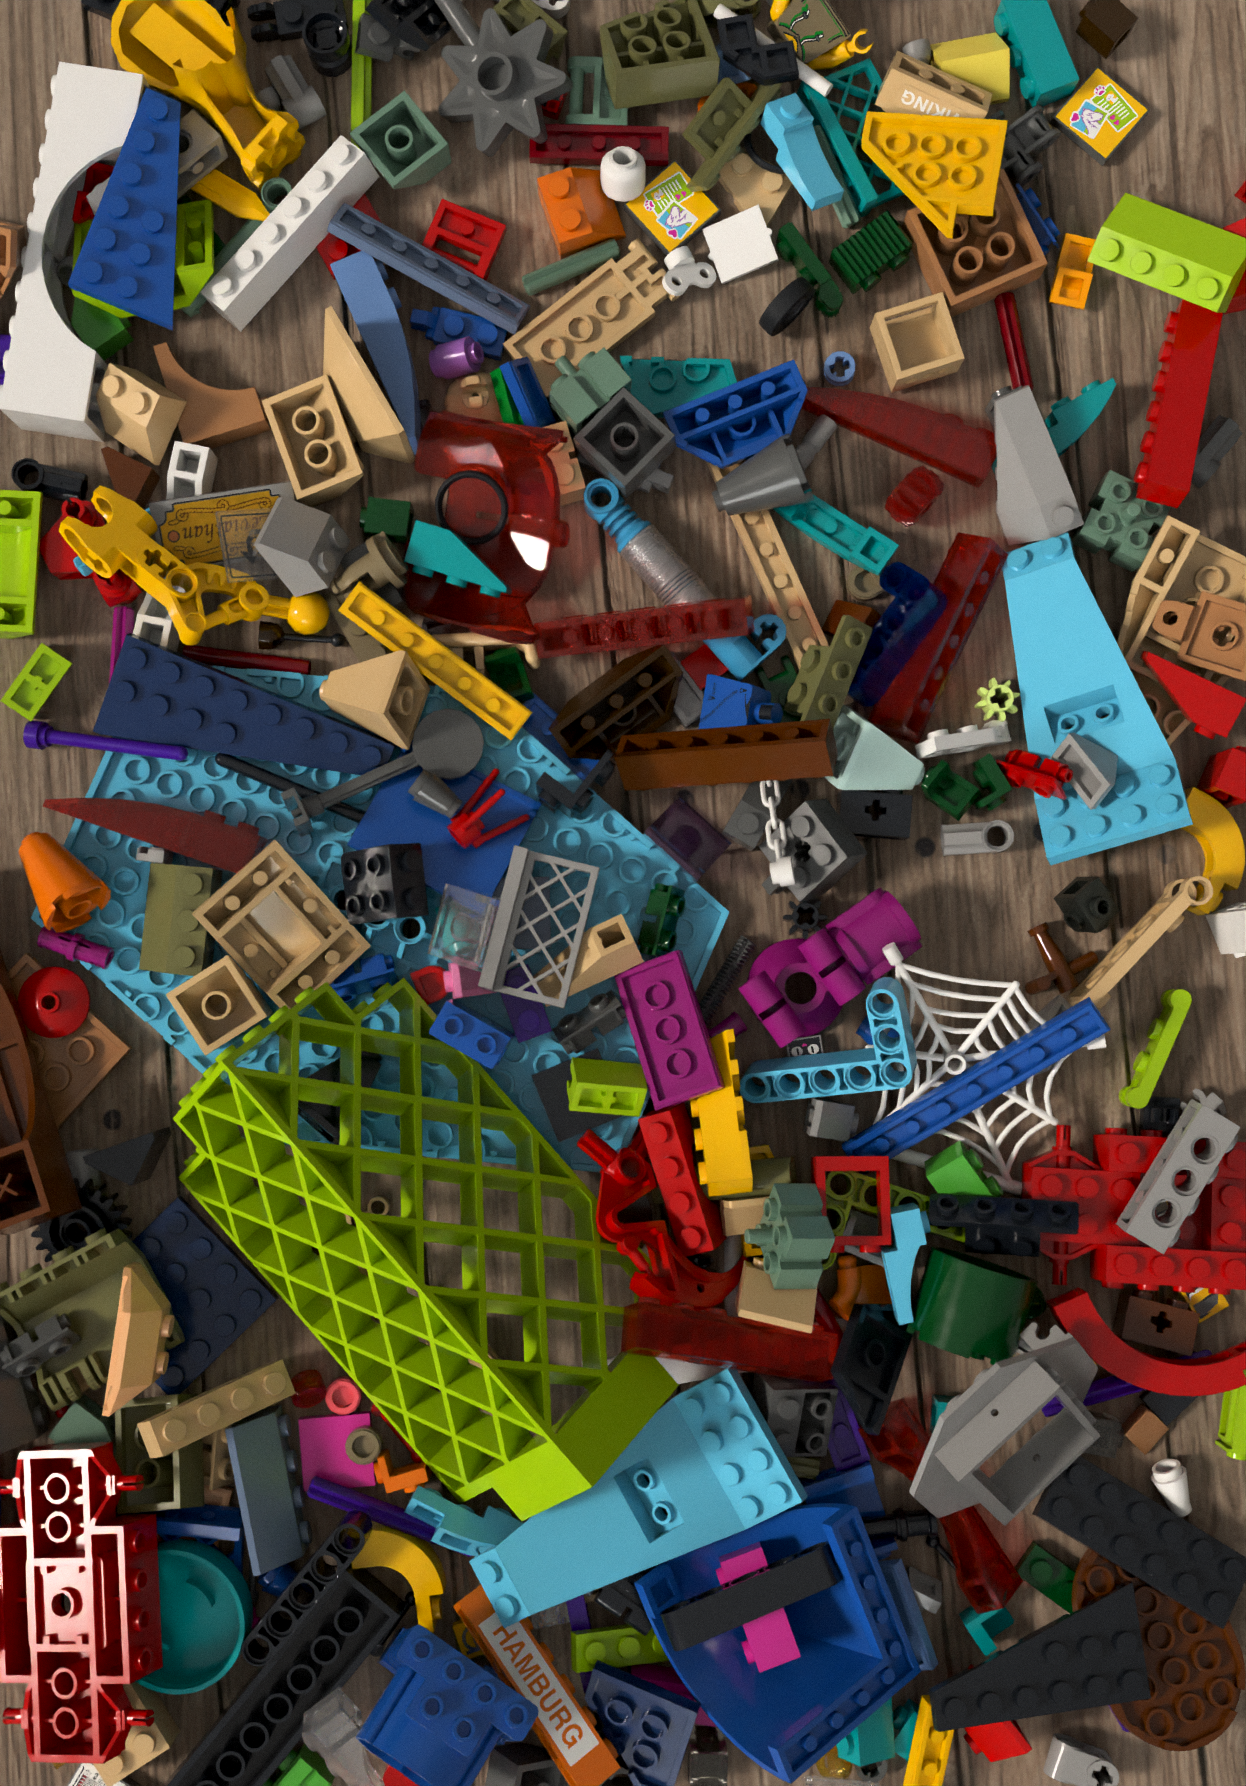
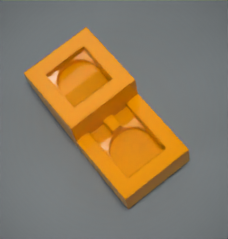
M1069 233L1063 235L1049 303L1084 310L1093 277L1091 272L1094 265L1087 260L1096 239Z

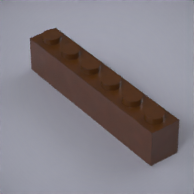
M819 719L622 735L614 758L625 791H646L657 788H683L685 786L699 785L715 786L727 783H752L769 780L785 781L797 778L834 776L838 751L831 720Z

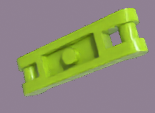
M1168 989L1162 993L1160 1000L1164 1008L1159 1019L1155 1018L1148 1029L1147 1037L1150 1040L1145 1051H1140L1134 1061L1133 1070L1136 1072L1131 1084L1119 1091V1100L1124 1106L1141 1109L1148 1104L1190 1008L1192 998L1188 991L1184 989Z

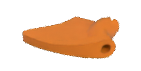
M853 1254L838 1257L839 1269H836L837 1290L829 1300L832 1309L847 1322L854 1304L892 1303L886 1285L884 1267L880 1265L857 1266V1258Z

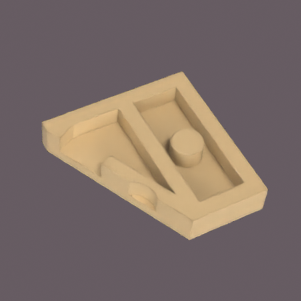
M743 147L719 171V181L726 192L733 196L734 204L738 210L742 212L759 204L767 228L793 186L786 174L772 173L757 165Z

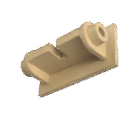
M227 1426L202 1438V1443L212 1445V1450L203 1449L204 1485H209V1490L229 1485L234 1480L225 1433Z

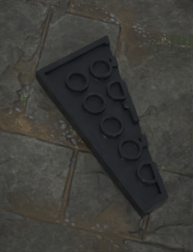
M1125 1581L1116 1586L1117 1589L1108 1594L1088 1601V1605L1071 1614H1065L1019 1639L1017 1644L1004 1651H997L990 1655L989 1659L971 1669L966 1668L930 1688L929 1696L934 1729L941 1732L1151 1699L1133 1582Z

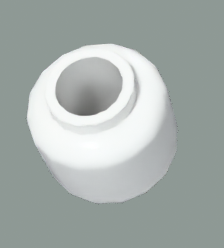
M626 146L616 147L607 152L602 158L600 166V184L605 195L620 202L632 201L639 197L644 191L646 183V164L643 156L638 151Z

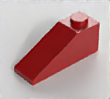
M1143 651L1140 658L1184 717L1196 724L1193 731L1211 740L1214 739L1216 734L1227 738L1246 702V698L1151 652Z

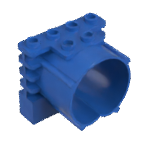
M421 1625L408 1629L402 1627L395 1632L377 1663L392 1672L394 1676L356 1735V1739L369 1752L401 1772L418 1786H472L494 1746L504 1745L505 1742L524 1740L539 1711L538 1707L425 1627Z

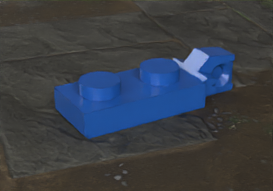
M433 307L432 312L413 308L409 321L412 329L426 332V339L433 341L434 345L470 336L481 345L484 357L498 361L502 359L503 343L507 340L508 331L483 317L444 307Z

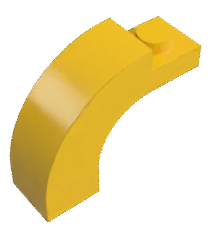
M1191 787L1184 791L1193 825L1182 827L1181 829L1193 835L1201 845L1205 857V868L1202 877L1207 878L1213 886L1212 898L1207 903L1189 906L1186 909L1199 916L1209 914L1210 911L1214 912L1223 898V893L1220 892L1221 889L1225 891L1238 889L1244 872L1245 849L1239 827L1229 811L1215 798L1195 787ZM1200 883L1196 887L1197 896L1195 901L1201 900L1204 895V888Z
M371 1521L373 1525L372 1532L361 1552L352 1561V1570L384 1566L401 1573L408 1580L414 1592L418 1625L434 1633L437 1619H442L440 1596L434 1597V1595L444 1594L447 1584L445 1572L438 1555L427 1541ZM349 1529L348 1535L350 1537L360 1538L357 1530Z

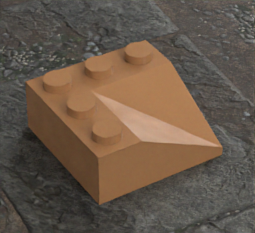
M1004 168L1000 170L993 216L957 214L953 239L947 238L918 207L907 211L901 227L913 243L911 250L932 295L943 292L951 318L995 299L998 294L1013 291L1039 279L1048 264Z

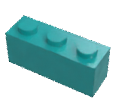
M1001 0L994 16V26L997 34L1000 37L1003 36L1006 45L1010 48V65L1012 68L1016 67L1023 97L1026 100L1029 99L1033 108L1036 105L1043 107L1071 96L1079 81V76L1047 0Z

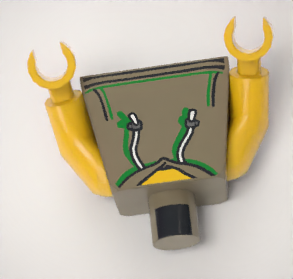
M773 0L770 9L772 20L767 25L768 32L775 43L793 40L796 58L813 70L833 68L852 58L854 52L860 54L867 53L874 44L873 42L867 47H862L858 43V36L868 32V29H860L853 36L852 41H848L847 39L851 34L828 0Z

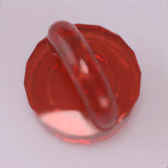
M308 1369L299 1372L291 1379L296 1393L290 1397L293 1405L298 1408L316 1406L327 1394L324 1380L317 1370Z

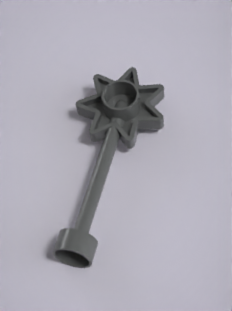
M434 0L464 44V46L446 45L441 51L443 59L460 81L439 105V114L451 123L474 121L476 147L488 157L496 154L513 129L539 144L544 143L547 140V130L541 104L569 92L573 87L572 80L563 71L545 64L553 38L552 28L544 20L538 19L513 35L503 18L492 8L485 10L481 28H479L461 0Z

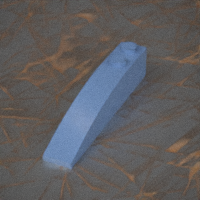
M361 250L331 263L330 266L396 415L405 430L413 453L416 455L421 453V414L412 356L396 310L402 307L394 287L387 289L384 283L389 277L383 262L378 259L374 261L371 255Z

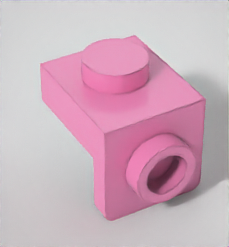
M485 958L448 963L449 970L443 971L446 993L452 992L453 999L497 993L478 987Z

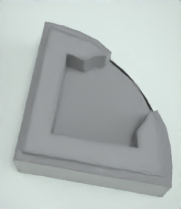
M140 846V848H137L136 860L172 864L174 853L166 849Z

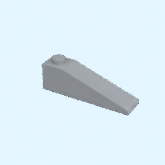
M1026 385L995 399L994 428L997 450V467H995V479L997 480L996 514L1007 544L1014 545L1047 540L1084 525L1074 493L1030 386Z

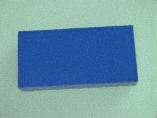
M528 356L508 361L499 366L527 432L530 433L532 430L556 423Z

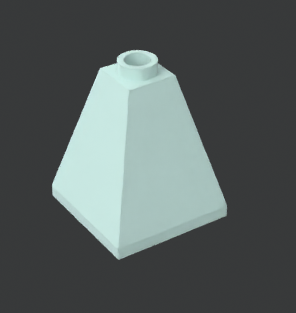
M843 704L833 728L838 751L834 776H825V778L841 790H912L914 785H918L925 774L924 764L851 707Z

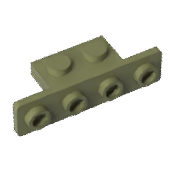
M729 77L722 78L682 134L705 158L703 164L686 186L691 192L707 191L717 183L720 178L719 171L726 162L731 161L738 154L741 148L740 142L746 134L751 133L761 121L759 116L765 109L766 103L774 101L781 94L780 87L783 83L767 86L760 84L752 96L748 98Z
M843 615L830 647L809 645L807 652L801 659V667L795 682L788 691L787 702L783 710L793 716L801 717L800 721L830 719L833 729L871 636L872 628L850 615Z

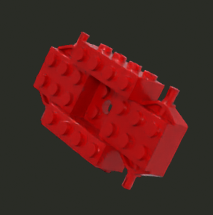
M1056 1125V1146H1052V1150L1022 1162L1021 1199L1070 1201L1079 1204L1078 1234L1040 1232V1254L1048 1257L1049 1262L1053 1263L1051 1284L1066 1286L1067 1264H1069V1260H1073L1091 1251L1090 1278L1101 1281V1287L1124 1289V1283L1137 1284V1289L1159 1291V1285L1173 1286V1291L1195 1293V1287L1208 1288V1293L1231 1295V1289L1246 1290V1142H1237L1230 1152L1224 1154L1218 1164L1219 1171L1217 1176L1210 1184L1205 1185L1199 1195L1200 1201L1197 1209L1192 1215L1187 1216L1180 1226V1236L1177 1242L1172 1247L1167 1248L1165 1253L1162 1254L1128 1234L1115 1223L1167 1138L1162 1137L1163 1131L1140 1130V1136L1127 1135V1129L1105 1128V1134L1093 1135L1092 1162L1079 1153L1072 1151V1147H1070L1071 1125ZM1199 1139L1196 1141L1193 1148L1194 1154H1199L1205 1149L1206 1140ZM1181 1170L1176 1174L1174 1178L1175 1186L1185 1182L1187 1178L1186 1170Z
M113 1442L48 1444L20 1451L17 1458L15 1478L0 1479V1495L13 1494V1497L16 1498L19 1516L18 1521L0 1526V1683H28L23 1708L7 1707L2 1717H7L3 1719V1723L6 1725L21 1724V1729H24L27 1754L31 1762L104 1764L126 1749L125 1742L132 1726L150 1727L154 1722V1717H150L154 1714L152 1709L132 1708L123 1684H131L163 1667L156 1514H124L116 1517V1506L122 1491H141L144 1483L137 1482L144 1480L141 1474H122L113 1456ZM64 1594L68 1596L71 1602L69 1612L65 1611Z

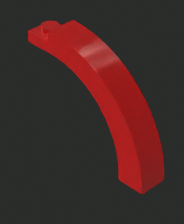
M1077 1287L1046 1301L1054 1319L1065 1334L1069 1332L1094 1362L1116 1377L1134 1386L1173 1396H1204L1231 1391L1246 1385V1377L1243 1372L1244 1369L1246 1370V1341L1221 1352L1200 1358L1169 1359L1139 1351L1117 1337L1099 1316L1088 1293L1083 1289Z

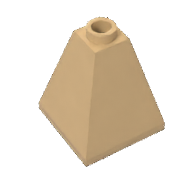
M399 650L331 671L328 679L321 683L319 694L321 700L325 701L333 712L394 745L409 750L430 687L408 653Z

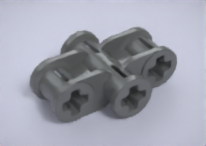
M1036 105L1010 126L1007 125L1001 169L1004 168L1007 175L1009 173L1013 174L1016 179L1015 185L1019 183L1021 186H1024L1040 173L1043 165L1041 162H1035L1033 157L1050 147L1061 135L1058 128L1054 129L1043 115L1044 108L1041 105ZM1000 110L987 119L1004 120L1006 115Z

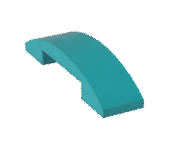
M810 488V489H808V490H806V491H804V492H805V493L810 492V491L812 492V490H811V488ZM813 495L815 500L811 502L773 509L790 524L820 545L856 566L878 576L899 548L897 543L870 526L866 529L815 495Z

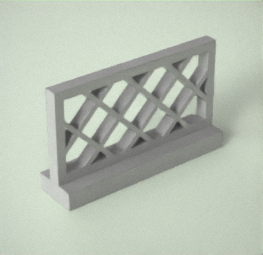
M514 845L478 987L565 1009L600 867L530 851L528 848ZM535 861L551 864L557 876L538 886L532 876ZM556 866L568 868V870L560 873ZM575 871L589 873L590 877L587 888L573 895L564 878ZM531 881L535 889L527 894ZM561 881L570 898L551 908L542 891ZM539 894L548 911L529 921L523 911L525 901ZM585 895L581 908L577 899ZM573 902L580 913L579 921L564 930L555 913ZM522 916L526 924L518 929ZM552 916L561 933L542 943L533 926ZM530 929L539 946L520 956L514 946L516 936ZM576 930L574 941L572 943L568 934ZM565 937L571 947L570 956L568 959L555 965L546 948ZM513 951L517 959L509 964ZM543 951L552 968L533 978L524 961ZM521 964L530 981L518 989L504 986L507 971ZM567 965L565 976L563 978L559 969ZM554 972L562 983L559 999L544 996L537 984ZM534 986L538 994L524 990Z

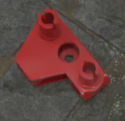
M73 497L70 498L72 504L65 500L61 508L63 515L40 540V552L50 573L60 580L93 579L110 608L118 604L126 605L132 603L143 590L122 570L118 569L110 578H104L94 571L88 576H83L74 565L73 560L78 555L60 534L61 522L69 516L91 527H102L108 523L96 510L93 503L81 501Z

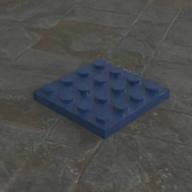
M179 1196L132 1241L148 1260L167 1299L171 1303L173 1314L185 1337L183 1343L172 1349L166 1347V1352H169L167 1370L165 1374H161L160 1378L155 1381L167 1395L181 1394L279 1298L182 1196Z

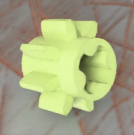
M992 678L988 684L990 690L984 687L977 689V694L982 696V698L974 707L977 709L982 708L986 713L983 720L986 721L991 716H997V720L1004 722L1006 720L1004 711L1011 714L1018 711V708L1012 704L1014 699L1020 696V693L1012 692L1009 688L1010 680L1003 685H998L996 679ZM995 695L997 698H1003L1004 703L1000 706L998 703L992 704L990 698Z

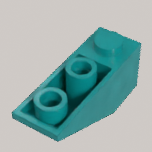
M418 520L415 521L404 562L414 565L412 572L433 578L434 571L447 575V583L463 588L467 587L468 582L481 585L479 593L499 599L501 592L511 595L512 589L455 532Z

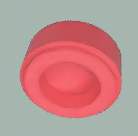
M348 1376L338 1377L333 1380L325 1393L327 1406L332 1412L339 1415L352 1413L357 1409L362 1400L361 1388Z

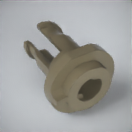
M384 531L366 540V546L369 551L367 554L349 565L339 577H333L330 586L336 595L367 573L370 575L361 582L374 592L389 582L396 588H401L407 584L405 573L409 571L408 565L404 562L403 556ZM355 586L343 594L345 600L352 592V590L355 588Z

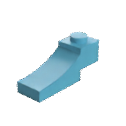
M793 93L766 103L760 124L778 148L775 160L809 208L814 211L840 201L844 189L836 179L822 152L812 124L813 116L798 95Z
M915 1202L890 1207L891 1234L894 1244L881 1246V1256L894 1316L899 1325L914 1322L911 1309L912 1270L919 1247L927 1244L925 1233L931 1232L926 1211L920 1212Z

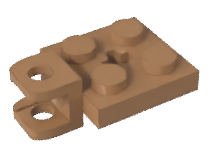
M1204 591L1200 595L1196 608L1174 600H1165L1160 603L1152 626L1161 636L1182 644L1176 658L1178 661L1246 682V604ZM1178 617L1175 624L1169 625L1171 618ZM1226 627L1231 628V635L1235 637L1233 642H1227L1225 646H1219L1220 640L1215 638V634L1217 631L1224 632Z

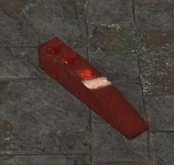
M807 387L808 392L801 408L802 410L818 417L821 414L826 415L840 427L976 488H979L986 479L996 457L995 434L984 428L974 429L963 424L964 421L954 414L945 413L943 415L906 401L871 393L836 388Z
M105 798L46 799L43 807L233 873L239 872L264 849L267 842L266 838L258 835L260 828L240 821L237 828L224 823L225 816L209 810H205L204 815L201 816L193 812L159 804Z

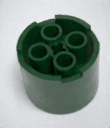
M932 1246L912 1309L914 1322L908 1323L906 1331L912 1334L920 1332L919 1340L968 1359L970 1357L979 1360L988 1358L991 1359L990 1364L994 1365L996 1362L1016 1356L1021 1340L1020 1334L1024 1330L1038 1281L981 1258Z

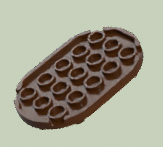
M1088 1548L1078 1564L1073 1579V1612L1088 1605V1601L1098 1596L1102 1597L1117 1589L1116 1586L1125 1581L1133 1582L1151 1699L1112 1704L1110 1707L1121 1724L1137 1738L1164 1750L1190 1751L1211 1743L1222 1735L1235 1719L1238 1713L1235 1709L1239 1701L1241 1689L1245 1691L1246 1671L1244 1658L1229 1619L1224 1629L1216 1627Z

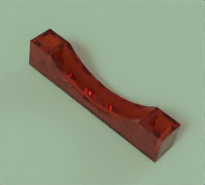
M901 1398L890 1402L879 1436L865 1433L862 1426L858 1428V1431L878 1461L892 1466L913 1482L930 1437L905 1399ZM973 1505L939 1518L952 1551L957 1583L976 1613L980 1614L1003 1609L1020 1587L1023 1580L975 1506Z

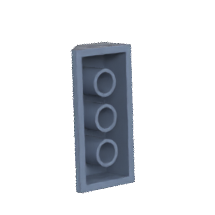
M281 1405L264 1408L228 1425L225 1429L253 1576L262 1575L303 1557L309 1547V1543H312L311 1525L309 1521H304L302 1507H305L304 1490L302 1485L297 1486L295 1472L298 1471V1458L295 1449L290 1450L288 1436L291 1435V1422L288 1414H283Z

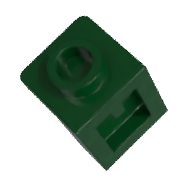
M989 753L972 764L976 769L972 772L976 782L983 790L987 788L991 793L973 804L977 810L986 806L988 811H991L1007 801L1004 794L1012 790L1009 782Z

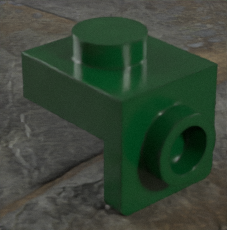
M517 647L502 648L484 657V662L492 682L520 703L534 698L527 671Z
M944 759L936 767H930L922 779L921 787L925 798L958 821L981 794L979 788L953 772L949 763Z

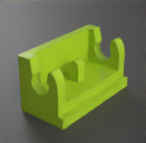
M41 643L0 701L32 722L69 670L72 662L46 644Z
M572 1057L570 1064L572 1080H567L569 1111L640 1117L648 1090L641 1064Z

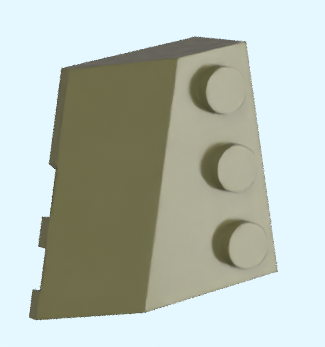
M662 0L655 3V10L645 14L635 11L600 26L599 32L606 84L615 109L710 96L716 88L720 58L697 0H677L672 3Z

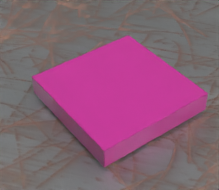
M371 1411L352 1412L347 1415L304 1416L298 1419L304 1492H307L310 1482L315 1476L347 1488L376 1485L375 1461L366 1465L356 1464L350 1460L345 1450L346 1440L355 1428L363 1425L372 1427Z

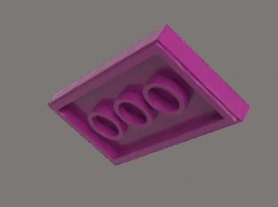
M681 950L673 951L615 975V981L655 1110L660 1111L725 1088L683 952Z

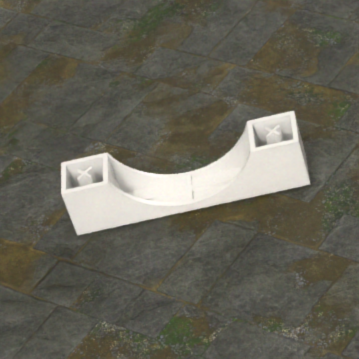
M59 62L57 75L52 76L51 109H47L45 114L47 134L45 143H42L39 149L41 169L39 178L36 177L33 183L35 203L33 212H30L27 218L29 238L27 246L23 247L21 253L23 273L21 281H18L15 287L17 308L15 315L10 318L9 322L11 342L9 350H6L4 353L3 368L5 377L3 385H0V410L22 430L104 442L105 429L96 393L108 365L95 350L80 341L75 334L65 307L63 283L57 277L56 268L66 257L67 249L74 234L75 223L72 221L77 191H83L87 169L96 162L115 166L146 87L151 89L143 74Z

